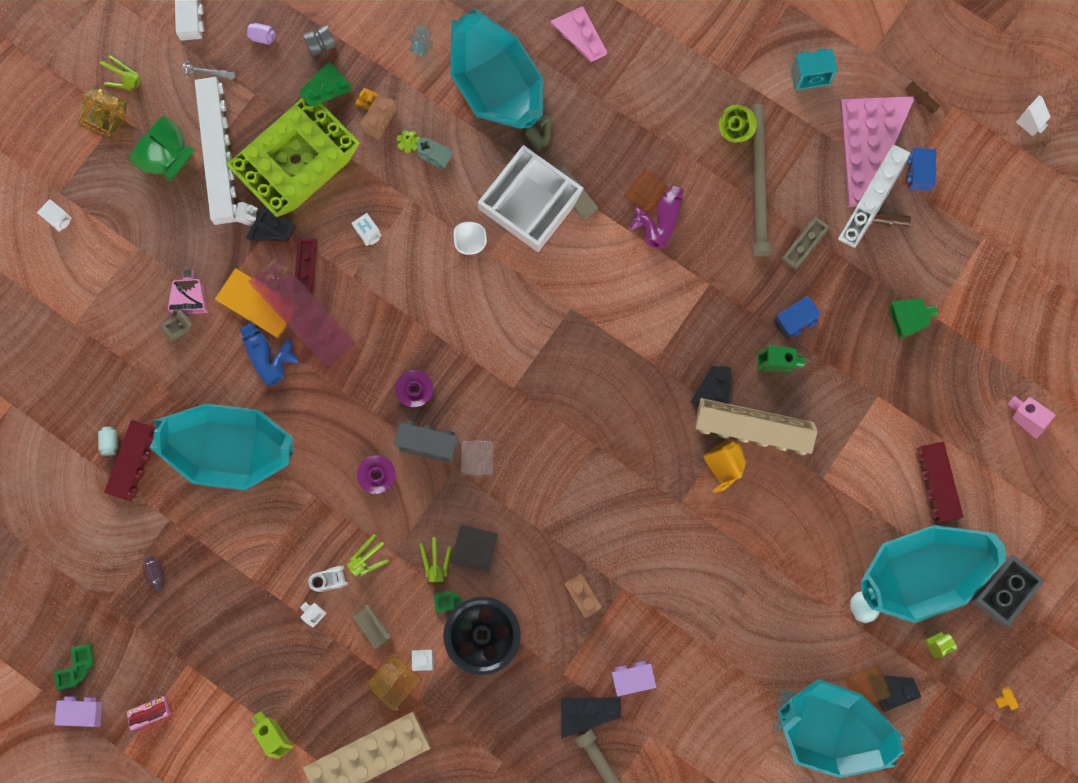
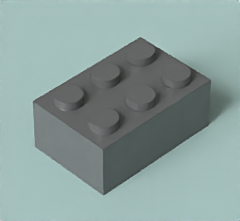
M406 421L399 424L394 446L400 452L454 464L460 442L452 431L443 430L442 433L435 431L436 428L425 425L422 428L418 427L417 423Z
M1014 555L1006 556V561L982 586L970 602L1001 628L1009 627L1045 580Z

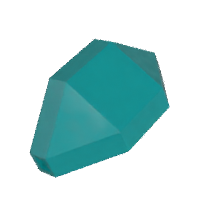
M475 8L470 13L461 16L460 20H451L450 76L475 116L516 128L532 127L543 116V77L519 39Z
M207 403L154 420V440L150 445V448L192 484L247 490L289 465L294 454L293 437L260 410Z
M937 525L924 528L882 544L860 582L862 595L872 610L913 623L966 605L1006 561L1005 545L995 533Z
M820 679L791 698L778 711L794 762L803 767L842 778L896 767V760L905 753L901 744L905 737L862 694Z

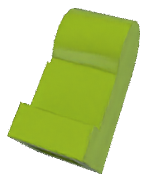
M939 632L925 639L934 658L943 657L957 650V646L949 634L943 635L942 632Z

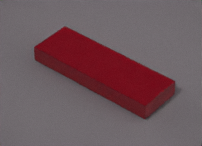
M298 238L294 294L313 295L317 239Z

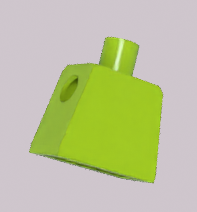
M259 712L252 717L256 724L252 732L267 756L279 759L294 747L275 720L266 718L263 712Z

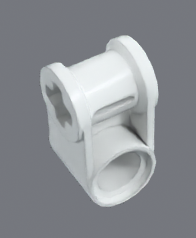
M344 566L333 567L311 575L308 580L310 588L316 592H323L347 586L348 582L345 581L343 573ZM316 578L323 579V585L319 588H315L313 584Z

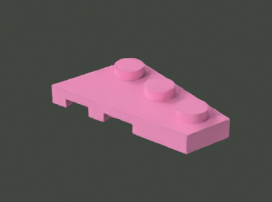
M583 6L550 21V25L559 30L566 40L568 39L590 62L607 55V50Z

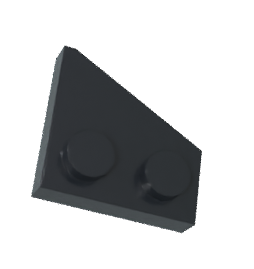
M263 207L246 238L253 241L288 242L297 225L281 216L276 217L269 209Z
M712 366L693 396L691 403L699 404L700 398L729 404L731 367Z
M878 674L868 675L883 712L921 698L914 678Z

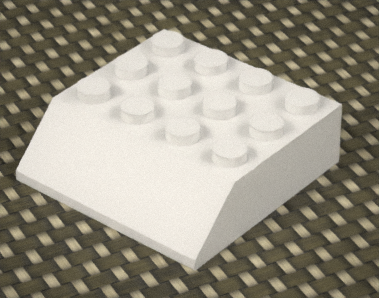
M523 145L478 201V208L528 246L539 252L570 213L583 191V187Z

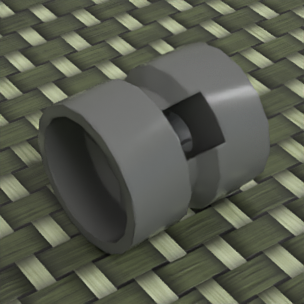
M327 25L317 28V32L310 31L303 34L312 57L322 53V49L328 51L336 47Z

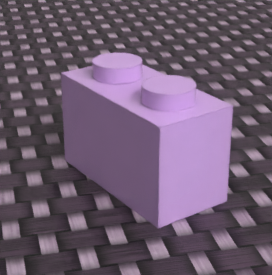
M646 661L634 663V668L627 669L626 665L615 667V672H611L616 696L656 688L651 664L646 665Z
M64 697V700L57 701L54 725L101 726L103 702H96V698L84 697V701H76L77 697Z

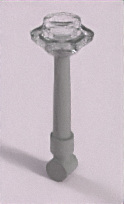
M190 60L183 63L181 68L185 78L192 75L193 72L220 76L221 78L228 77L229 79L236 77L234 71L227 72L224 70L194 68Z

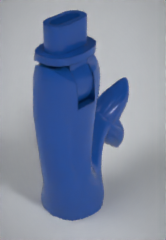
M253 323L240 329L243 336L241 339L244 341L250 361L266 386H273L285 378L283 370L285 361L299 362L297 356L291 352L292 342L290 338L283 344L270 364L269 343L265 336L260 333V330L256 329Z

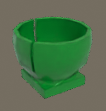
M163 115L147 131L150 136L145 134L129 154L127 160L144 173L163 174L164 179L170 183L193 156L195 150L189 145L186 146L180 127L172 119Z

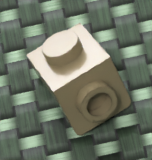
M179 310L176 316L160 324L159 328L167 339L172 342L190 331L191 319L187 314Z

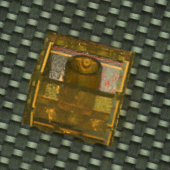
M96 86L83 93L78 125L110 141L125 118L127 101Z

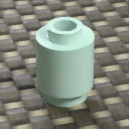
M102 427V430L98 431V450L104 456L116 455L119 449L118 431L114 430V427Z

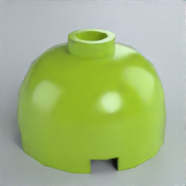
M737 104L731 105L723 111L724 114L719 120V130L724 138L730 142L739 143L749 140L754 135L757 128V118L750 108Z

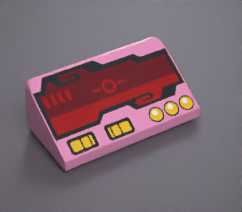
M165 696L127 711L130 730L138 729L171 715Z

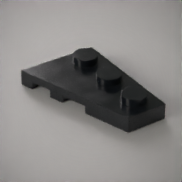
M621 697L561 698V739L621 718Z

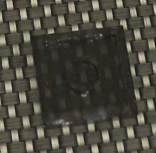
M460 524L451 563L489 572L498 533Z

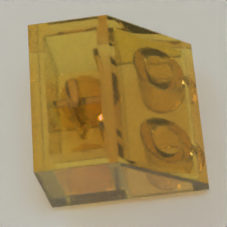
M392 654L366 685L391 710L397 711L422 679Z

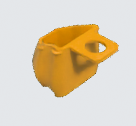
M738 440L723 442L703 456L706 464L719 480V483H721L713 490V493L727 489L735 480L742 477L746 459Z

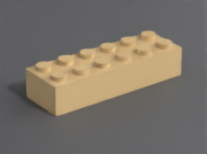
M700 398L696 416V429L700 433H717L722 438H729L731 436L745 443L754 441L757 445L764 447L773 445L778 450L787 451V449H791L801 455L812 454L818 432L815 423L811 421Z
M414 711L303 767L310 783H364L431 749L432 746Z

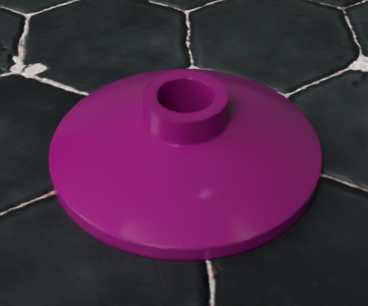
M409 370L398 378L395 385V393L403 405L411 408L421 407L431 399L433 383L426 373L420 370ZM417 387L418 392L412 393V388Z
M376 455L366 458L357 470L359 485L371 494L386 492L392 487L396 478L393 464L383 456ZM377 472L381 474L379 479L374 478V474Z

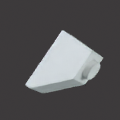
M1040 95L1016 121L1031 136H1034L1037 132L1042 133L1048 126L1046 122L1051 117Z

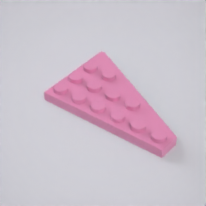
M914 97L841 99L840 107L848 207L858 206L892 145H895Z

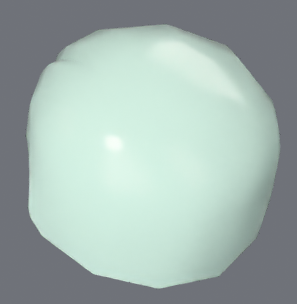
M862 591L857 592L851 598L850 610L857 621L868 623L874 621L879 616V611L872 610L862 595Z

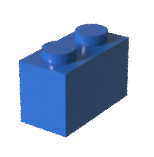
M913 148L906 165H909L906 183H909V190L931 191L936 185V149Z
M807 296L778 314L774 321L786 339L790 336L795 338L803 332L802 329L808 326L810 328L819 322L817 319L821 313L810 297Z

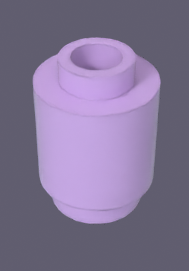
M254 23L248 26L247 37L252 41L270 45L276 38V32L272 26Z

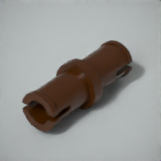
M914 81L906 87L905 90L917 100L916 102L922 104L931 114H934L941 105L935 102L929 96V93L927 91L924 92Z
M877 212L871 223L885 224L888 227L893 225L909 228L911 216L895 215L894 212L889 214Z

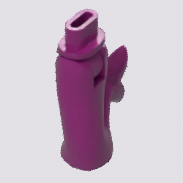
M670 186L669 191L664 193L657 207L658 227L642 209L636 206V218L632 221L630 230L644 226L646 229V244L653 248L663 249L674 230L684 190L679 187Z

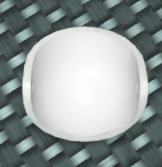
M463 222L455 227L454 244L460 253L472 255L479 253L485 247L487 237L482 225L476 222Z

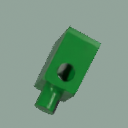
M923 299L893 301L888 306L898 340H902L927 328L931 324L929 318L938 315L936 306L925 307Z
M768 345L758 352L757 371L789 373L796 369V367L804 368L805 357L797 356V349Z

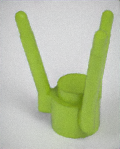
M109 55V59L123 68L125 72L100 61L101 65L122 75L121 81L124 82V84L104 82L105 86L123 88L128 91L139 86L141 81L139 73L132 71L116 58Z
M375 534L350 558L351 561L347 564V567L354 576L359 574L364 576L367 572L389 562L386 559L365 568L367 566L365 560L384 545V542H380L366 555L360 556L374 540Z
M433 537V566H430V568L424 545L420 543L426 577H428V582H444V577H447L451 547L447 549L442 570V566H437L436 537Z

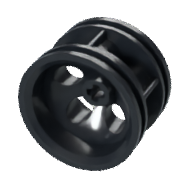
M474 597L463 601L450 613L445 623L443 640L448 656L459 668L475 675H488L502 670L513 660L520 646L521 631L515 614L506 604L490 597ZM482 608H490L492 610L493 618L491 621L482 622L479 619L478 614ZM461 618H468L472 622L470 631L465 633L459 631L457 623ZM499 625L507 626L509 629L508 637L498 639L494 633L495 628ZM478 630H486L488 632L485 640L483 638L479 640L476 637L479 635L477 633ZM466 641L472 642L475 646V651L470 656H465L460 651L461 644ZM487 646L497 648L498 655L494 660H487L484 657L483 651Z

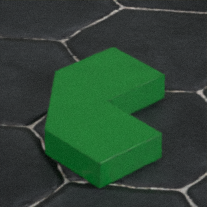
M454 591L434 593L435 613L452 612L464 600ZM461 618L457 623L459 631L471 630L472 622L468 618Z
M92 644L71 647L73 667L54 671L56 691L79 687L95 664Z

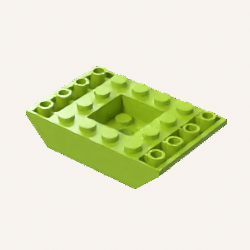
M302 98L226 165L276 217H279L298 208L350 161L360 143L321 103L310 107ZM294 156L301 157L299 163L293 164L291 162Z

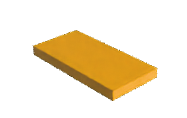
M236 268L215 297L217 302L277 339L299 309L294 303Z

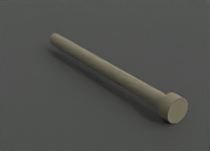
M762 104L752 105V111L757 118V128L753 135L756 243L752 244V254L763 257L772 254L771 243L767 242L764 113Z
M592 729L577 737L575 742L580 749L584 747L605 783H620L594 742L597 737Z

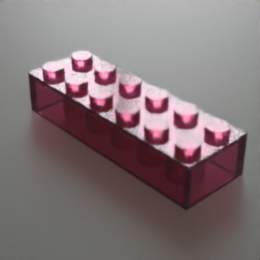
M278 257L274 258L248 281L254 290L327 369L355 345V341Z

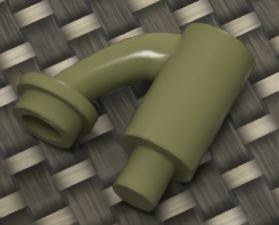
M548 115L543 116L539 120L541 128L544 127L543 137H541L535 127L524 128L526 131L524 135L537 153L543 151L550 140V123L552 118Z

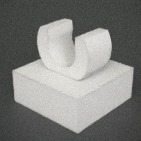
M244 202L238 203L235 221L253 226L258 208Z
M305 602L300 607L305 612L301 619L311 627H314L326 615V612L315 603L308 605Z

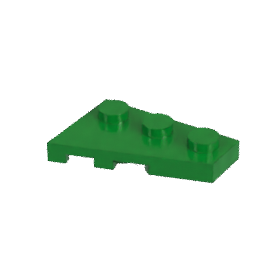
M329 61L301 88L299 95L312 107L349 93L352 86Z

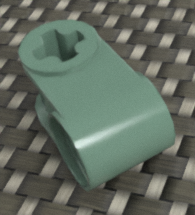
M422 138L417 142L419 158L444 170L453 155L452 150L428 138Z

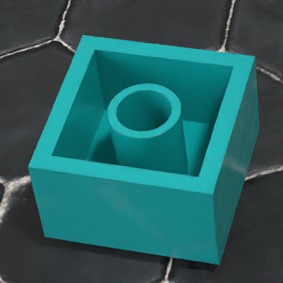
M823 48L816 52L809 53L805 51L796 55L791 68L795 91L831 85L838 70L833 49L827 50Z

